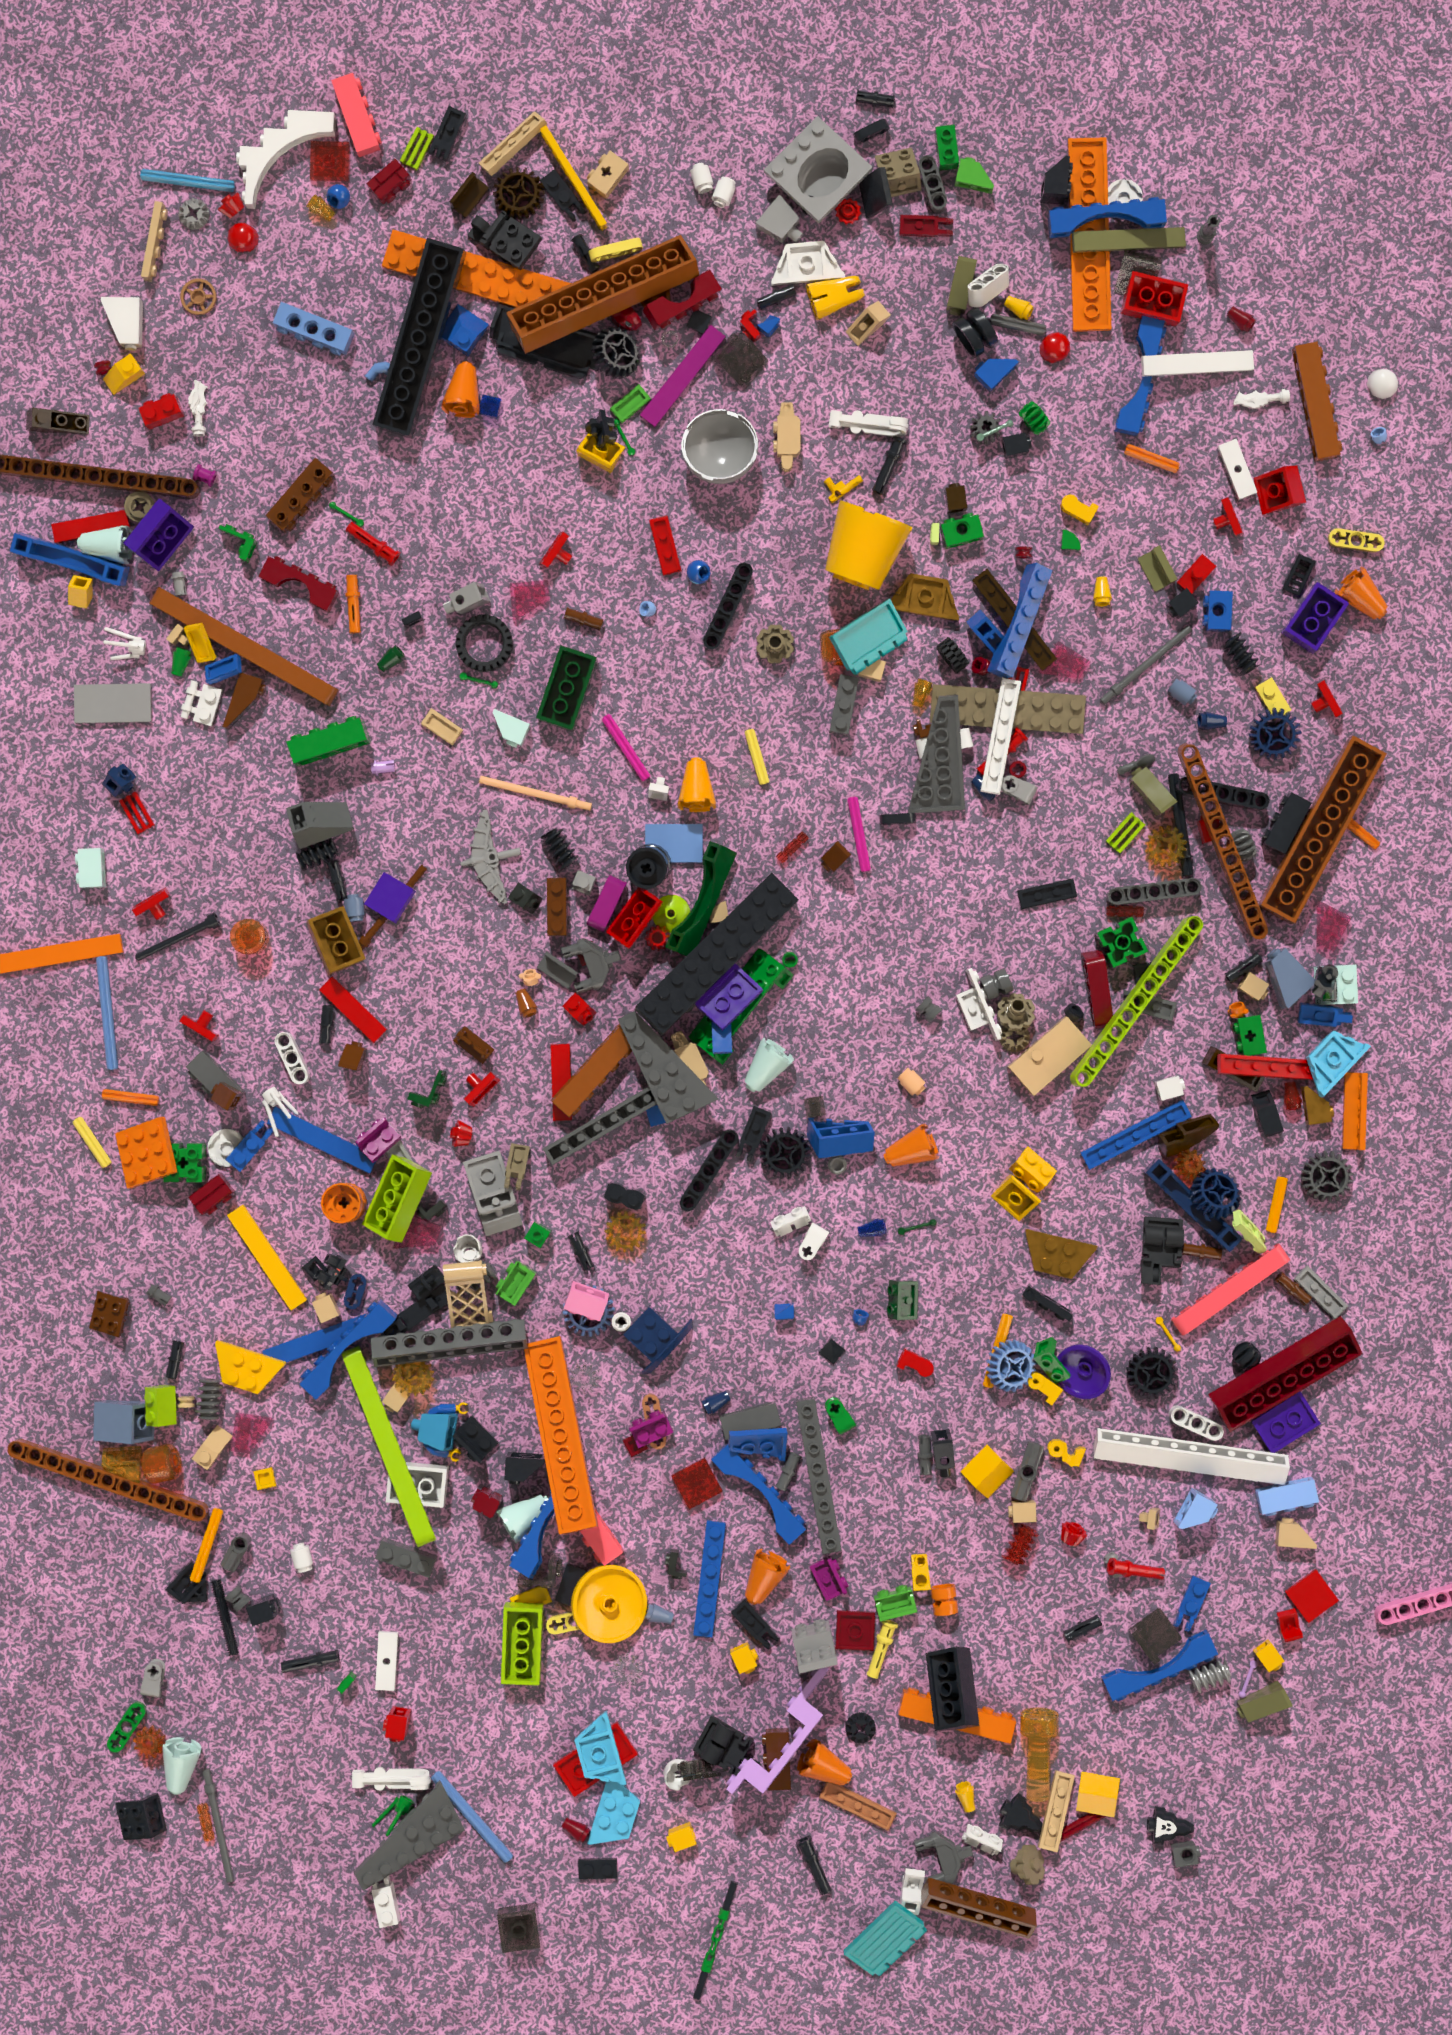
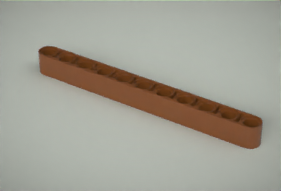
M160 587L157 588L149 602L152 606L176 618L185 625L203 623L210 639L329 707L339 692L337 688Z
M1184 743L1178 748V757L1246 931L1255 939H1263L1268 933L1267 925L1200 753L1196 746ZM1190 747L1192 749V754L1190 757L1186 758L1184 756V751L1186 748ZM1197 765L1199 772L1193 776L1191 768ZM1201 783L1206 785V790L1203 793L1198 791V786ZM1208 801L1213 803V808L1210 811L1205 809V804ZM1215 819H1219V827L1213 829L1212 822ZM1226 837V844L1220 847V838ZM1232 854L1234 857L1233 862L1227 864L1226 857ZM1239 872L1240 879L1234 882L1233 875ZM1246 890L1247 897L1240 899L1241 891ZM1253 907L1254 914L1248 917L1246 914L1247 910ZM1260 925V933L1254 934L1255 926Z
M24 1439L12 1441L7 1448L8 1454L15 1459L192 1521H201L209 1513L207 1504L202 1501ZM15 1444L21 1445V1453H18L15 1450ZM33 1450H37L40 1453L39 1459L33 1457ZM51 1456L58 1459V1465L51 1463ZM69 1463L76 1465L75 1472L69 1469ZM87 1469L93 1470L94 1478L88 1477ZM106 1475L112 1478V1484L105 1482ZM123 1482L130 1484L131 1489L129 1491L123 1488ZM141 1488L148 1490V1497L142 1496ZM160 1494L166 1496V1503H162L159 1501ZM177 1501L184 1502L185 1509H179ZM195 1507H200L203 1510L202 1516H198L195 1513Z

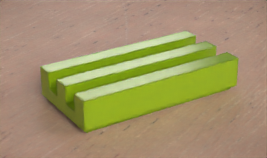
M416 127L400 162L418 170L434 139V135ZM421 134L409 160L406 161L418 135ZM425 137H427L428 139H427V141H426V143H425V145H424V147H423V149H422V151H421V153H420V155H419V157H418V159H417L415 165L412 164V162H413V160L415 159V157H416V155H417V153H418V151H419V149H420V147H421V145H422V143H423Z
M1130 812L1108 837L1106 842L1120 854L1146 824ZM1132 818L1134 821H1133V822L1128 826V828L1121 834V836L1113 843L1111 840H1112V839L1117 835V833L1125 826V824ZM1138 824L1139 827L1120 848L1117 847L1129 831Z

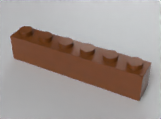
M1318 341L1296 345L1292 349L1314 461L1318 462L1337 458L1341 455L1342 443L1337 438L1338 424L1333 419L1335 410L1333 403H1330L1329 399L1331 395L1330 386L1326 384L1325 380L1327 370L1326 366L1322 365V347L1318 345Z
M620 1023L551 1099L568 1117L571 1115L575 1116L581 1109V1103L584 1100L587 1102L594 1095L593 1090L605 1083L607 1080L606 1075L610 1071L613 1073L620 1065L618 1062L623 1057L626 1059L631 1054L632 1049Z

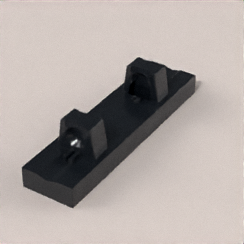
M444 1283L399 1313L396 1320L384 1331V1334L391 1336L397 1333H405L448 1304ZM401 1318L404 1320V1322L406 1323L407 1326H405V1325L402 1323Z

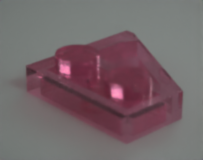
M1318 900L1316 943L1334 952L1352 917Z
M413 1216L402 1243L395 1242L393 1248L435 1245L442 1226Z
M237 1412L230 1451L249 1454L272 1423L273 1418Z

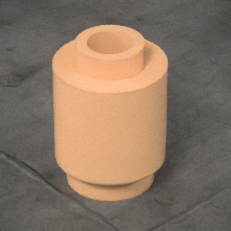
M909 1068L897 1078L900 1084L912 1096L914 1094L918 1096L925 1089L923 1085L926 1082L914 1070L911 1071Z

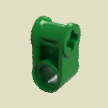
M831 1397L826 1401L825 1409L840 1436L857 1426L838 1398ZM832 1403H834L835 1405H838V1406H837V1409H838L837 1411H834L833 1409H831V1408H832V1407H831V1404H832Z

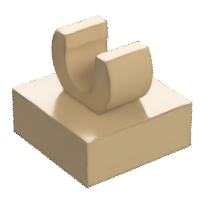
M179 624L175 626L166 638L175 646L178 642L184 646L189 644L187 637L184 636L185 631Z
M1151 1508L1149 1513H1140L1139 1521L1148 1522L1147 1529H1157L1159 1527L1161 1509Z

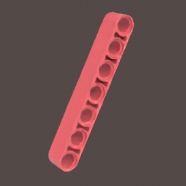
M1279 1243L1274 1245L1275 1248L1261 1254L1255 1262L1251 1261L1243 1267L1241 1272H1236L1227 1278V1282L1224 1284L1220 1283L1211 1290L1210 1294L1207 1296L1206 1294L1196 1300L1193 1306L1189 1305L1182 1310L1181 1314L1176 1318L1172 1317L1171 1321L1183 1336L1195 1329L1288 1263L1290 1258Z

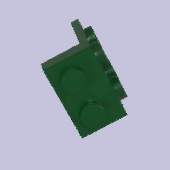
M438 1071L429 1097L416 1092H410L407 1099L411 1100V1105L419 1108L424 1106L433 1107V1104L437 1105L441 1096L438 1093L440 1086L444 1087L448 1077L445 1075L446 1071Z

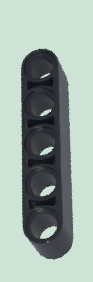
M740 563L736 567L703 639L704 647L708 651L713 652L719 649L752 579L753 569L748 563ZM747 568L750 574L747 577H742L739 574L740 569ZM737 585L741 587L742 591L739 594H733L731 588ZM731 603L734 608L732 611L726 612L723 610V605ZM716 621H724L725 627L717 629L715 627ZM711 637L717 640V644L714 647H710L706 643Z
M1187 777L1178 779L1174 784L1176 793L1194 798ZM1182 781L1188 784L1187 791L1181 788ZM1211 781L1219 804L1259 811L1267 808L1270 803L1268 795L1263 792ZM1201 783V784L1198 786V791H1199V793H1200V786H1201V785H1204V786L1206 787V785H1205L1204 783ZM1219 789L1224 790V792H1225V798H1224V799H1222V798L1219 797V795H1218ZM1238 793H1241L1244 797L1242 803L1237 800ZM1256 797H1260L1262 800L1260 807L1255 803Z
M727 1129L721 1134L680 1199V1207L684 1211L694 1210L738 1141V1134L735 1130ZM728 1132L735 1135V1141L732 1143H727L724 1139L725 1134ZM716 1149L724 1150L725 1156L722 1159L715 1158L714 1151ZM706 1165L714 1167L715 1171L712 1175L704 1173L703 1169ZM696 1181H701L704 1184L702 1191H696L693 1188V1184ZM686 1197L692 1198L694 1201L693 1206L685 1207L683 1199Z

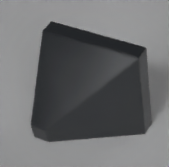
M316 1256L301 1268L311 1285L317 1281L314 1275L318 1269L321 1268L324 1272L328 1270Z
M830 1338L819 1353L834 1365L845 1349Z

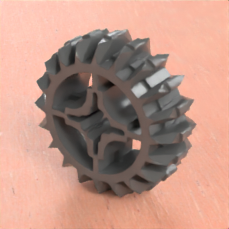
M1322 1151V1157L1320 1153L1316 1152V1160L1310 1156L1309 1160L1312 1163H1304L1308 1170H1301L1302 1173L1307 1174V1177H1301L1302 1181L1308 1182L1303 1185V1188L1310 1187L1307 1194L1310 1195L1315 1192L1313 1199H1317L1320 1196V1202H1324L1327 1198L1329 1203L1332 1202V1196L1336 1201L1339 1200L1338 1194L1345 1197L1346 1194L1343 1190L1350 1191L1351 1188L1346 1185L1347 1183H1353V1180L1348 1179V1176L1354 1175L1353 1172L1347 1171L1352 1168L1351 1165L1345 1166L1348 1160L1346 1158L1341 1160L1342 1155L1337 1154L1335 1156L1334 1151H1330L1329 1156L1327 1151ZM1324 1161H1333L1336 1163V1165L1334 1167H1331L1330 1169H1326L1325 1167L1321 1166L1320 1163ZM1316 1168V1170L1319 1173V1178L1316 1180V1183L1314 1184L1313 1172ZM1341 1169L1342 1180L1340 1185H1338L1336 1175ZM1324 1172H1331L1329 1176L1331 1181L1325 1179ZM1329 1184L1335 1190L1322 1192L1318 1188Z

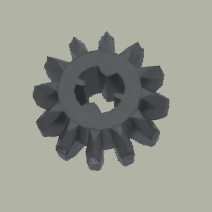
M988 411L984 412V417L980 412L977 413V418H972L971 420L974 425L969 427L970 430H974L971 436L975 437L979 433L984 434L988 432L986 429L985 431L982 429L983 424H986V426L987 424L990 425L989 431L1001 426L997 425L1001 419L997 418L994 420L996 414L992 413L990 417L988 416ZM997 431L984 437V444L988 443V438L994 443L995 437H1000V432Z
M1244 828L1233 831L1231 835L1241 861L1251 860L1257 853L1251 835Z

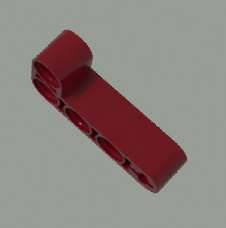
M1101 950L1083 952L1081 957H1083L1084 961L1083 969L1086 973L1094 1029L1105 1028L1113 1016L1105 957Z

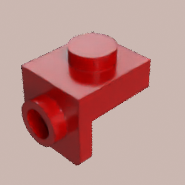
M755 309L751 312L749 310L740 317V326L744 329L742 331L743 335L747 340L752 339L754 343L760 339L759 331L750 322L757 316Z
M576 992L563 1005L583 1026L590 1022L596 1014V1011Z
M1296 1609L1278 1612L1279 1629L1284 1641L1289 1642L1303 1638Z

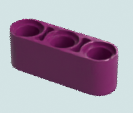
M609 875L586 925L602 933L605 932L606 926L614 913V909L622 896L627 882Z

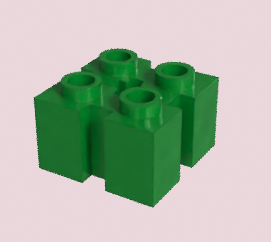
M1133 917L1116 923L1117 929L1115 930L1112 927H1108L1095 933L1100 947L1106 946L1108 953L1104 955L1110 968L1127 962L1126 956L1130 955L1132 959L1149 952L1143 939H1137L1134 933L1139 930ZM1118 938L1125 940L1126 943L1123 944V948L1118 946Z
M171 1143L177 1173L165 1176L163 1182H181L183 1177H187V1182H205L206 1166H201V1159L206 1158V1143H188L187 1148H183V1143ZM184 1158L185 1161L188 1160V1165H185V1167L181 1164V1160Z

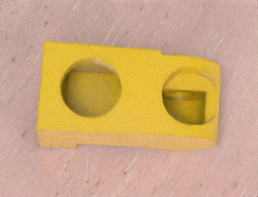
M1071 494L1066 495L1060 504V508L1064 513L1086 525H1089L1099 507L1094 503L1089 507L1079 502L1077 497Z
M1031 1372L1033 1378H1028L1029 1386L1047 1395L1045 1401L1053 1405L1063 1389L1041 1373Z
M912 1554L911 1573L913 1591L931 1590L927 1554Z

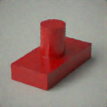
M1230 498L1222 499L1221 502L1226 514L1213 519L1217 530L1231 524L1236 537L1244 534Z
M563 531L560 532L539 564L548 568L554 558L567 565L572 555L562 549V546L569 535Z
M1201 554L1176 583L1183 590L1187 588L1192 594L1216 568V565L1205 555Z
M1323 680L1317 685L1323 696L1311 703L1316 713L1330 706L1335 717L1343 714L1326 681Z
M166 887L133 906V913L135 916H138L149 909L156 920L160 919L166 913L159 902L168 898L170 893Z
M206 1010L202 1011L197 1021L187 1015H183L179 1021L211 1041H215L219 1034L207 1028L214 1015Z
M492 1072L482 1081L475 1073L470 1074L466 1082L473 1090L464 1100L469 1105L475 1107L500 1079Z

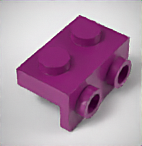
M828 1556L809 1565L826 1601L841 1594H847L846 1588L849 1585L844 1576L840 1577L838 1573L840 1566L836 1559L832 1560L831 1556Z

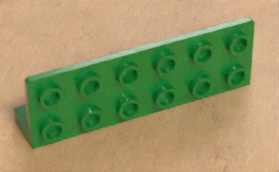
M761 948L757 949L742 970L763 988V992L731 1023L732 1036L774 984L783 990L794 976L786 967ZM705 1015L691 1032L689 1038L723 1065L732 1053L713 1054L712 1021Z

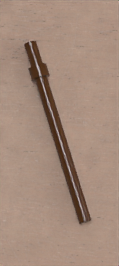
M421 864L406 885L413 888L427 868ZM381 915L365 936H361L358 941L362 951L371 944V939L386 922L387 918Z

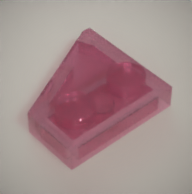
M548 580L510 583L513 621L518 620L550 600Z
M1058 641L1052 650L1058 660L1044 671L1040 669L1038 673L1042 675L1080 678L1090 661Z

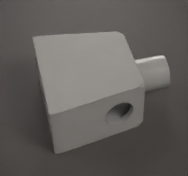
M780 195L756 221L757 229L781 243L787 237L797 243L803 236V233L796 228L799 224V217Z
M473 582L449 594L451 601L444 603L443 607L447 614L455 611L464 614L491 601L484 584ZM464 598V602L461 604L460 599Z

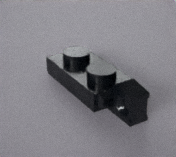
M1030 1285L1024 1290L1022 1296L1029 1302L1038 1301V1306L1048 1311L1050 1309L1055 1312L1054 1316L1062 1321L1066 1319L1070 1322L1073 1317L1071 1310Z

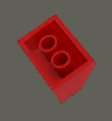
M1132 271L1120 314L1139 319L1142 316L1164 320V325L1176 327L1181 320L1189 284Z
M638 887L606 933L628 949H631L659 911L663 901L647 890Z

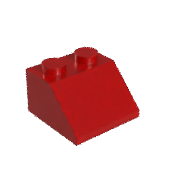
M1297 465L1283 466L1253 478L1262 515L1307 503Z

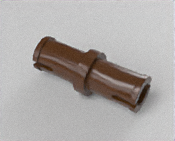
M568 607L563 618L579 623V626L583 627L585 625L600 631L604 620L588 615V612L584 611L582 613Z
M1183 1243L1182 1255L1220 1261L1222 1248L1207 1247L1205 1244Z
M1283 1272L1275 1278L1274 1281L1284 1288L1289 1296L1292 1295L1303 1306L1309 1303L1312 1297L1302 1290L1297 1282H1293Z

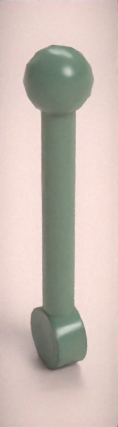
M1007 420L1005 424L984 434L979 433L976 436L977 441H982L984 437L1006 427H1012L1013 421Z

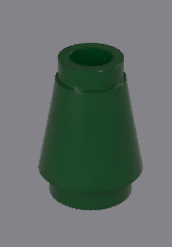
M397 645L390 646L377 663V666L381 671L385 672L401 663L405 654Z

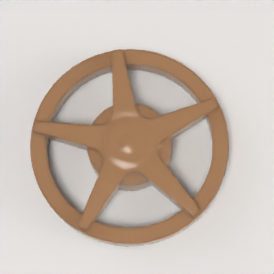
M197 278L188 281L183 286L180 299L183 307L189 313L204 315L215 306L217 295L211 283ZM201 282L199 289H194L193 291L188 289L191 284ZM204 283L211 288L213 295L206 294L203 291ZM185 291L190 293L191 298L187 305L184 301ZM213 298L211 305L205 309L204 303L206 299ZM193 304L200 305L203 311H193L189 307Z

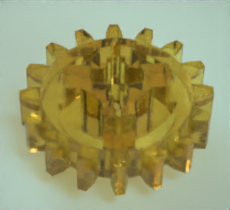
M1167 825L1166 830L1163 826H1159L1160 831L1153 829L1154 835L1147 836L1150 842H1145V845L1149 846L1145 852L1151 854L1148 859H1155L1154 864L1158 865L1160 863L1161 867H1165L1166 863L1169 867L1173 866L1172 862L1179 864L1178 858L1185 857L1182 851H1187V848L1183 847L1187 841L1181 840L1184 834H1177V828L1171 831V826ZM1164 834H1171V835H1173V836H1170L1169 838L1163 837ZM1162 841H1164L1165 843L1168 844V848H1169L1168 850H1169L1170 852H1168L1167 850L1163 849V848H1164V845H1163L1164 843H1163ZM1178 844V850L1175 852V847ZM1163 855H1167L1169 858H1168V859H1161V858H1159V857H1160V856H1163Z
M625 1211L624 1215L617 1212L618 1217L611 1216L610 1218L613 1222L606 1223L610 1228L604 1231L609 1233V1236L605 1239H611L612 1242L609 1246L616 1245V1251L623 1248V1253H626L627 1248H629L632 1252L634 1251V1245L639 1248V1241L645 1240L641 1237L642 1234H646V1231L642 1230L645 1223L640 1224L641 1217L634 1218V1212L631 1216L628 1215V1211ZM629 1219L632 1221L629 1224L622 1223L620 1220ZM614 1225L617 1228V1235L615 1237L613 1236ZM636 1226L638 1227L637 1238L633 1235V1229ZM621 1227H623L624 1229L628 1227L630 1229V1231L628 1232L630 1234V1237L627 1235H621ZM621 1240H628L630 1244H621L619 1242Z
M426 1361L395 1365L396 1368L392 1371L394 1374L392 1381H397L395 1388L401 1387L400 1393L407 1391V1396L413 1393L417 1397L419 1392L423 1395L426 1389H430L434 1381L432 1377L434 1371L430 1370L432 1365H426Z

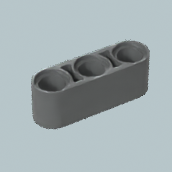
M925 155L921 157L918 164L921 183L930 210L933 213L940 214L946 208L947 196L935 159L932 156ZM928 163L932 168L925 170L922 168V164ZM928 182H935L937 184V187L930 188L927 185ZM941 200L943 205L935 206L933 201Z

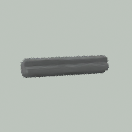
M992 314L990 317V323L994 326L1041 336L1046 331L1045 324L998 314Z

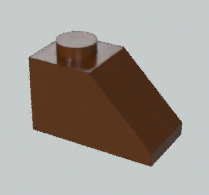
M837 841L821 857L823 861L821 865L827 872L832 870L834 873L851 854Z
M352 1041L351 1044L347 1043L338 1066L356 1071L362 1070L367 1048L362 1047L363 1043Z
M220 1082L219 1085L215 1084L213 1087L211 1100L223 1109L230 1111L236 1108L243 1092L225 1082Z

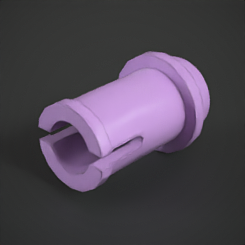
M374 760V763H371L372 774L378 776L379 773L395 772L394 760L382 762Z

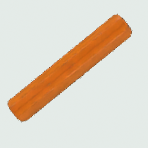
M1128 444L1124 451L1125 455L1176 473L1180 466L1179 462Z
M1351 819L1347 828L1371 848L1377 849L1380 841L1355 820Z
M109 1089L102 1091V1099L151 1106H158L159 1096Z

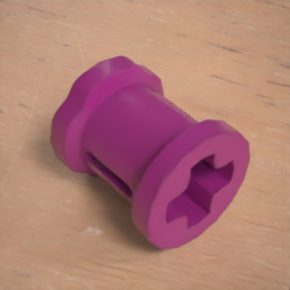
M198 464L192 479L194 481L199 480L212 487L217 472L205 469L202 465Z

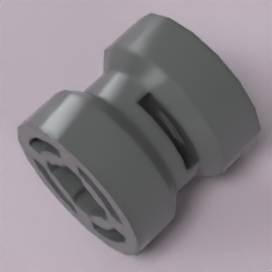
M927 996L915 1010L919 1014H923L925 1020L930 1023L942 1008L933 1004L932 999Z
M239 1585L224 1597L227 1602L233 1605V1609L236 1612L251 1600L248 1595H244Z

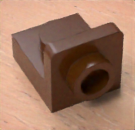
M916 719V724L913 725L915 736L919 735V739L928 737L931 724L926 725L925 729H922L920 719Z

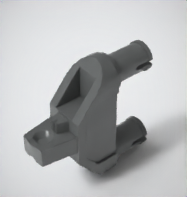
M585 938L579 939L576 944L561 948L565 959L578 954L583 955L588 967L590 978L574 983L577 994L592 989L594 991L601 990L609 968L613 967V962L621 960L619 950L609 953L608 950H604Z
M937 1831L932 1832L928 1837L914 1840L917 1852L933 1847L937 1850L942 1871L928 1877L953 1884L960 1870L961 1863L965 1862L964 1858L973 1856L971 1845L961 1847L960 1844L955 1845L953 1841Z

